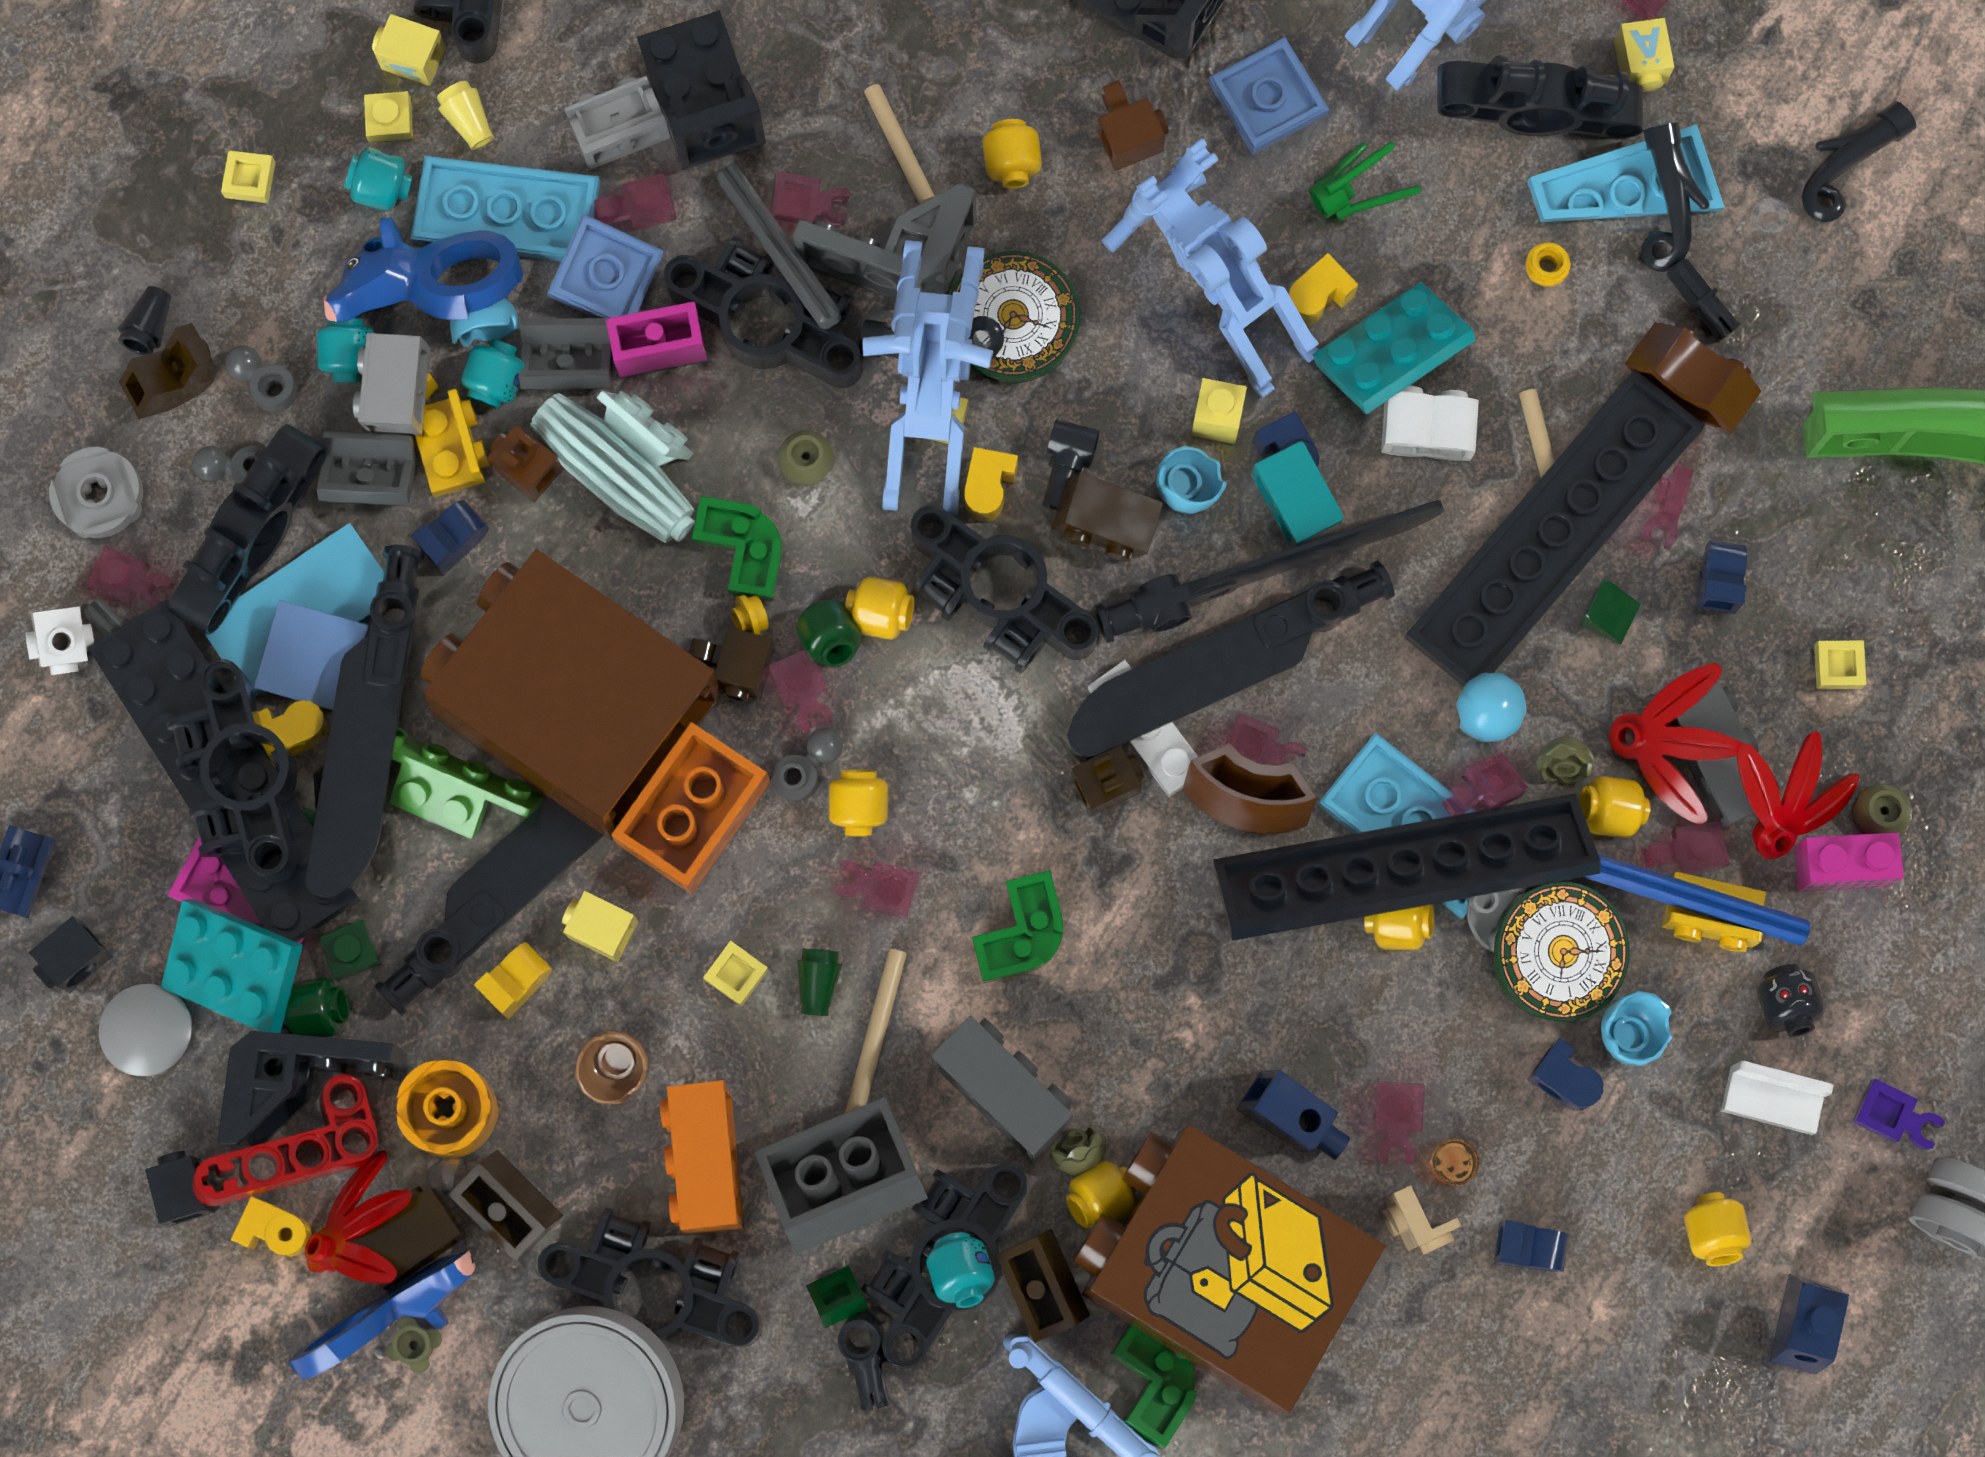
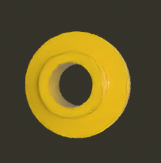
M1550 242L1541 243L1533 247L1525 261V269L1529 278L1534 283L1544 287L1556 286L1563 282L1569 273L1571 265L1569 255L1565 249ZM1548 260L1554 264L1555 270L1546 272L1541 269L1539 263Z
M741 595L735 598V607L731 609V618L736 629L760 635V632L768 629L769 623L766 611L761 600L756 595L749 598Z

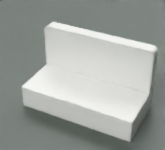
M1740 1061L1730 1068L1721 1112L1814 1135L1817 1132L1824 1097L1832 1094L1834 1085L1755 1063Z

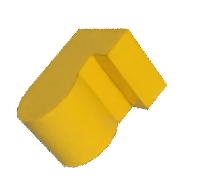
M1327 253L1294 282L1290 288L1289 296L1306 326H1309L1321 319L1325 307L1333 300L1342 309L1355 298L1358 283Z
M977 447L973 448L965 486V509L973 520L990 522L1001 515L1004 508L1002 481L1015 483L1018 455Z
M297 701L290 705L283 715L276 718L268 708L258 712L262 726L275 733L293 756L319 745L326 739L329 733L330 726L327 717L311 701ZM262 743L268 757L273 761L271 752L276 751L275 748Z
M524 942L510 952L500 965L498 964L490 973L486 972L474 986L509 1020L545 982L552 972V967L527 942Z
M251 1196L231 1240L245 1247L255 1249L259 1239L265 1240L269 1249L276 1254L292 1257L305 1252L306 1244L312 1236L309 1224L301 1217Z

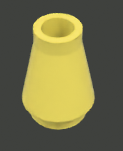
M460 81L449 86L437 96V100L440 103L439 112L465 139L471 150L479 149L494 139L477 88H471L467 81Z

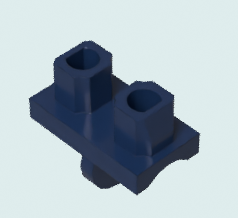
M9 825L0 849V911L29 919L56 842L54 838Z

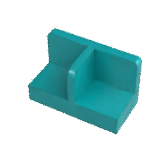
M1298 442L1254 464L1251 477L1290 549L1309 543L1313 536L1342 522L1344 516L1303 442Z

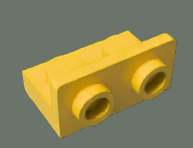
M456 388L448 390V399L425 405L422 435H415L430 490L434 498L486 483L482 468L490 466L482 440L474 442L470 427L478 425L471 400L463 401Z
M1676 871L1672 874L1674 878L1764 906L1765 891ZM1666 904L1662 928L1674 930L1673 936L1678 939L1692 942H1700L1702 937L1720 941L1719 947L1735 952H1747V947L1753 948L1762 941L1763 932L1742 928Z

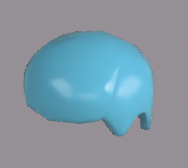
M505 298L488 308L469 313L468 319L450 320L452 343H457L459 339L463 347H469L473 340L488 342L495 339L500 341L513 334L519 328L517 311L513 304Z
M1181 446L1168 451L1155 471V483L1160 498L1174 511L1186 514H1193L1210 508L1225 490L1227 482L1222 480L1221 466L1218 460L1208 457L1201 449L1189 446Z
M1481 673L1466 683L1456 701V708L1460 718L1459 728L1463 733L1478 742H1499L1505 740L1519 730L1526 716V701L1520 685L1504 673Z
M1636 991L1617 998L1605 1010L1601 1020V1035L1605 1049L1610 1052L1614 1059L1622 1064L1641 1066L1658 1059L1667 1047V1043L1673 1038L1669 1028V1016L1672 1014L1670 1007L1655 993Z

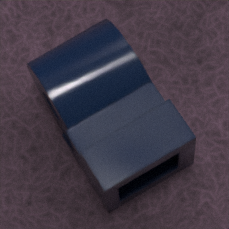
M1296 411L1255 432L1252 441L1261 456L1270 451L1276 454L1298 442H1303L1318 467V450Z
M460 500L448 507L438 519H435L428 526L423 524L411 534V537L444 576L483 540L489 527L465 500Z
M1708 540L1699 575L1696 608L1735 614L1745 603L1746 592L1744 576L1747 564V547L1745 545Z
M1558 1038L1552 1043L1527 1080L1571 1110L1581 1111L1587 1109L1600 1100L1603 1094L1604 1083L1602 1078L1594 1069L1587 1066L1578 1067L1568 1058L1575 1048L1563 1039Z
M1504 1220L1499 1223L1493 1264L1541 1271L1564 1272L1569 1234L1551 1229L1537 1228L1522 1222Z

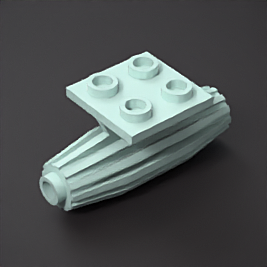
M602 391L597 399L607 406L604 419L560 393L554 394L550 399L546 400L533 416L530 427L546 447L559 458L560 464L619 516L664 543L671 541L673 538L679 542L691 531L695 524V521L691 518L694 508L660 468V466L676 459L689 460L694 453L684 445L688 440L685 435L667 422L665 425H662L650 416L654 412L653 408L635 394H632L630 397L622 391L618 394Z

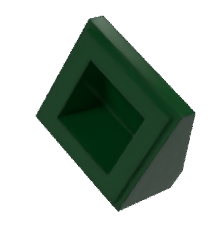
M1603 579L1580 625L1621 645L1641 604L1612 582Z

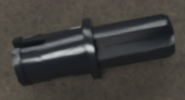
M1682 259L1667 271L1668 279L1691 306L1688 311L1690 313L1696 312L1716 337L1718 343L1741 325L1716 295L1719 290L1717 288L1712 290L1689 260Z

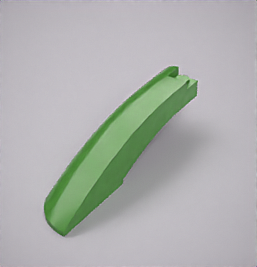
M1918 387L1814 391L1811 393L1813 411L1803 423L1806 458L1908 455L1941 457L1985 464V390Z

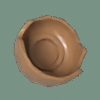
M602 1031L590 1038L581 1048L577 1056L575 1078L582 1093L596 1103L620 1104L643 1085L647 1077L648 1056L641 1042L626 1031Z

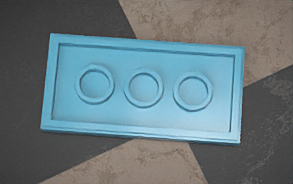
M424 156L410 239L413 244L428 245L437 240L460 233L487 230L504 235L513 242L519 257L561 262L582 214L595 219L600 179L599 176Z
M348 523L241 595L220 627L211 635L204 634L221 659L232 661L248 677L255 698L264 692L253 687L279 600L364 624L371 619L370 605L376 595L377 584L383 581L384 571L355 529Z
M1376 732L1318 802V806L1354 834L1476 812ZM1468 898L1442 902L1444 906L1461 919L1467 914Z

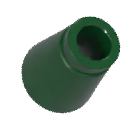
M802 948V958L797 959L800 1004H802L801 1014L829 1016V1007H831L843 963H838L839 951Z

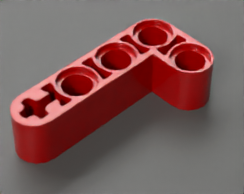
M339 1074L326 1083L319 1099L320 1111L325 1127L204 1160L197 1167L192 1182L196 1198L203 1204L218 1206L364 1165L375 1152L378 1137L362 1082L355 1076ZM337 1088L347 1089L353 1094L355 1104L349 1109L336 1108L330 1100V1093ZM348 1133L360 1134L367 1142V1150L356 1155L348 1153L342 1145L343 1136ZM303 1145L313 1146L321 1154V1162L314 1167L302 1166L296 1158L295 1151ZM256 1158H266L273 1163L275 1174L267 1180L256 1179L249 1171V1163ZM233 1164H240L239 1177L243 1187L237 1186L238 1177L223 1182L220 1192H215L212 1185H203L207 1181L210 1171H215L218 1178L233 1175L235 1170Z

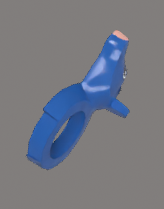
M392 217L381 218V237L366 241L362 250L347 260L340 284L323 297L325 316L329 321L342 322L352 320L361 313L372 309L385 307L401 301H410L418 309L435 318L446 320L468 319L469 313L488 308L507 297L514 287L521 283L523 270L514 243L504 235L487 230H478L446 237L424 247L413 248L403 242ZM471 258H487L499 263L498 267L489 276L476 283L465 286H449L437 281L438 277L447 268L460 261Z
M466 1250L459 1254L443 1256L430 1263L395 1288L320 1334L288 1360V1364L302 1380L310 1379L358 1351L402 1316L425 1318L436 1329H442L449 1322L440 1305L475 1271L476 1265L470 1251Z

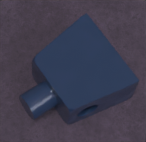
M1281 1070L1260 1071L1236 1108L1237 1111L1299 1152H1313L1317 1148L1331 1159L1336 1160L1350 1140L1348 1135L1332 1125L1338 1112ZM1301 1113L1305 1116V1125L1302 1129L1299 1125Z
M1789 1274L1769 1362L1811 1374H1818L1832 1364L1838 1351L1849 1294L1836 1286Z

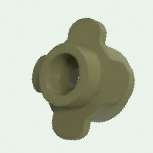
M403 1318L398 1324L399 1331L395 1334L393 1341L386 1347V1355L391 1361L400 1360L410 1365V1369L413 1372L422 1373L429 1368V1357L433 1349L441 1345L442 1336L436 1329L427 1330L419 1326L415 1318ZM413 1340L418 1342V1347L415 1350L410 1348V1342Z

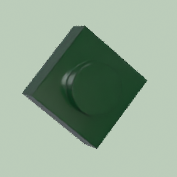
M359 920L319 936L336 981H341L381 965L364 920Z
M849 1265L806 1285L825 1329L868 1309Z

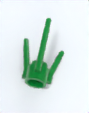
M1363 142L1327 174L1314 181L1315 185L1308 188L1314 205L1324 218L1327 219L1335 214L1336 218L1342 221L1351 214L1398 201L1421 192V187L1416 185L1350 204L1349 200L1355 197V193L1349 182L1395 149L1394 142L1387 143L1342 174L1368 149V145Z

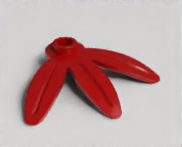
M1717 663L1698 667L1679 676L1650 701L1641 715L1636 713L1623 714L1612 723L1609 731V740L1613 750L1623 758L1637 759L1645 779L1658 797L1677 814L1698 825H1702L1708 820L1707 810L1688 780L1664 757V754L1688 760H1719L1736 756L1738 748L1743 743L1720 732L1697 727H1668L1667 724L1690 710L1717 683L1722 674V668ZM1628 728H1631L1635 733V740L1631 745L1625 739V732Z
M1817 731L1811 732L1806 736L1791 770L1782 801L1777 782L1770 767L1755 748L1745 743L1738 748L1736 754L1739 775L1745 795L1759 820L1753 829L1752 839L1757 852L1766 859H1777L1784 856L1793 848L1799 835L1814 831L1832 820L1849 802L1860 780L1858 773H1849L1809 803L1818 783L1822 763V740L1820 733Z
M385 1150L372 1156L349 1178L331 1208L326 1226L309 1238L305 1247V1257L307 1258V1266L310 1271L315 1273H322L324 1271L333 1273L338 1271L351 1279L373 1284H389L395 1280L397 1269L391 1262L365 1246L350 1243V1241L397 1214L411 1201L412 1193L410 1190H396L377 1195L354 1208L387 1160Z

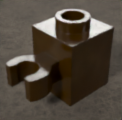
M728 627L723 646L693 638L689 654L708 667H716L715 675L718 687L722 690V696L738 702H748L749 697L761 700L775 646L772 638Z
M1121 745L1071 768V779L1090 817L1139 795L1141 790L1139 781L1145 778L1136 756L1133 753L1126 756Z

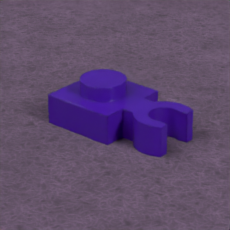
M1876 1078L1870 1080L1852 1120L1853 1123L1894 1143L1900 1141L1904 1132L1908 1135L1910 1142L1921 1150L1933 1149L1935 1145L1934 1142L1922 1136V1125L1927 1123L1935 1128H1940L1945 1123L1937 1114L1924 1113L1919 1115L1913 1112L1918 1101L1917 1098Z

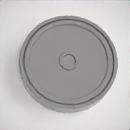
M579 1306L559 1310L547 1315L529 1327L508 1347L501 1357L491 1380L488 1397L490 1428L502 1457H668L679 1436L684 1415V1392L681 1377L675 1361L666 1346L649 1328L633 1317L613 1309L597 1306Z

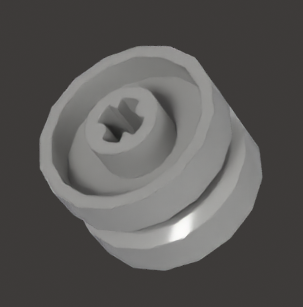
M1937 1157L1926 1177L1927 1184L1937 1195L1926 1194L1918 1196L1908 1218L1913 1225L1931 1237L1971 1256L1985 1260V1170L1953 1158Z

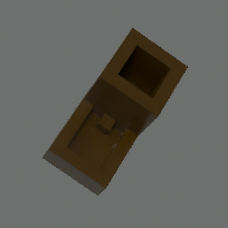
M189 323L175 328L163 351L130 360L119 380V384L138 419L170 411L197 397L212 384L214 378L208 367L213 360L209 346L204 339L200 338L194 325Z

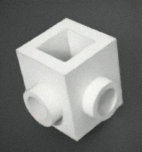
M80 606L31 613L34 631L25 632L29 660L38 658L39 667L50 666L51 675L79 671L78 662L88 661V647L94 644L91 624L82 625ZM56 633H63L68 639L67 647L61 651L55 649L52 645V638Z

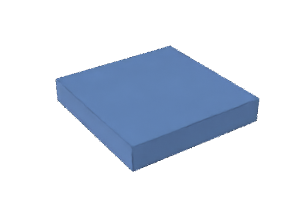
M1286 37L1209 77L1208 83L1252 155L1318 121L1329 113L1327 104Z
M582 214L546 296L593 318H612L638 313L664 251Z
M279 600L253 688L299 701H311L317 706L333 710L341 661L346 652L365 638L368 625Z

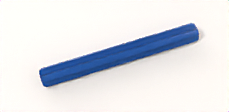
M1598 854L1601 861L1600 874L1584 876L1587 879L1726 923L1760 931L1764 935L1796 945L1805 943L1810 932V922L1806 919Z

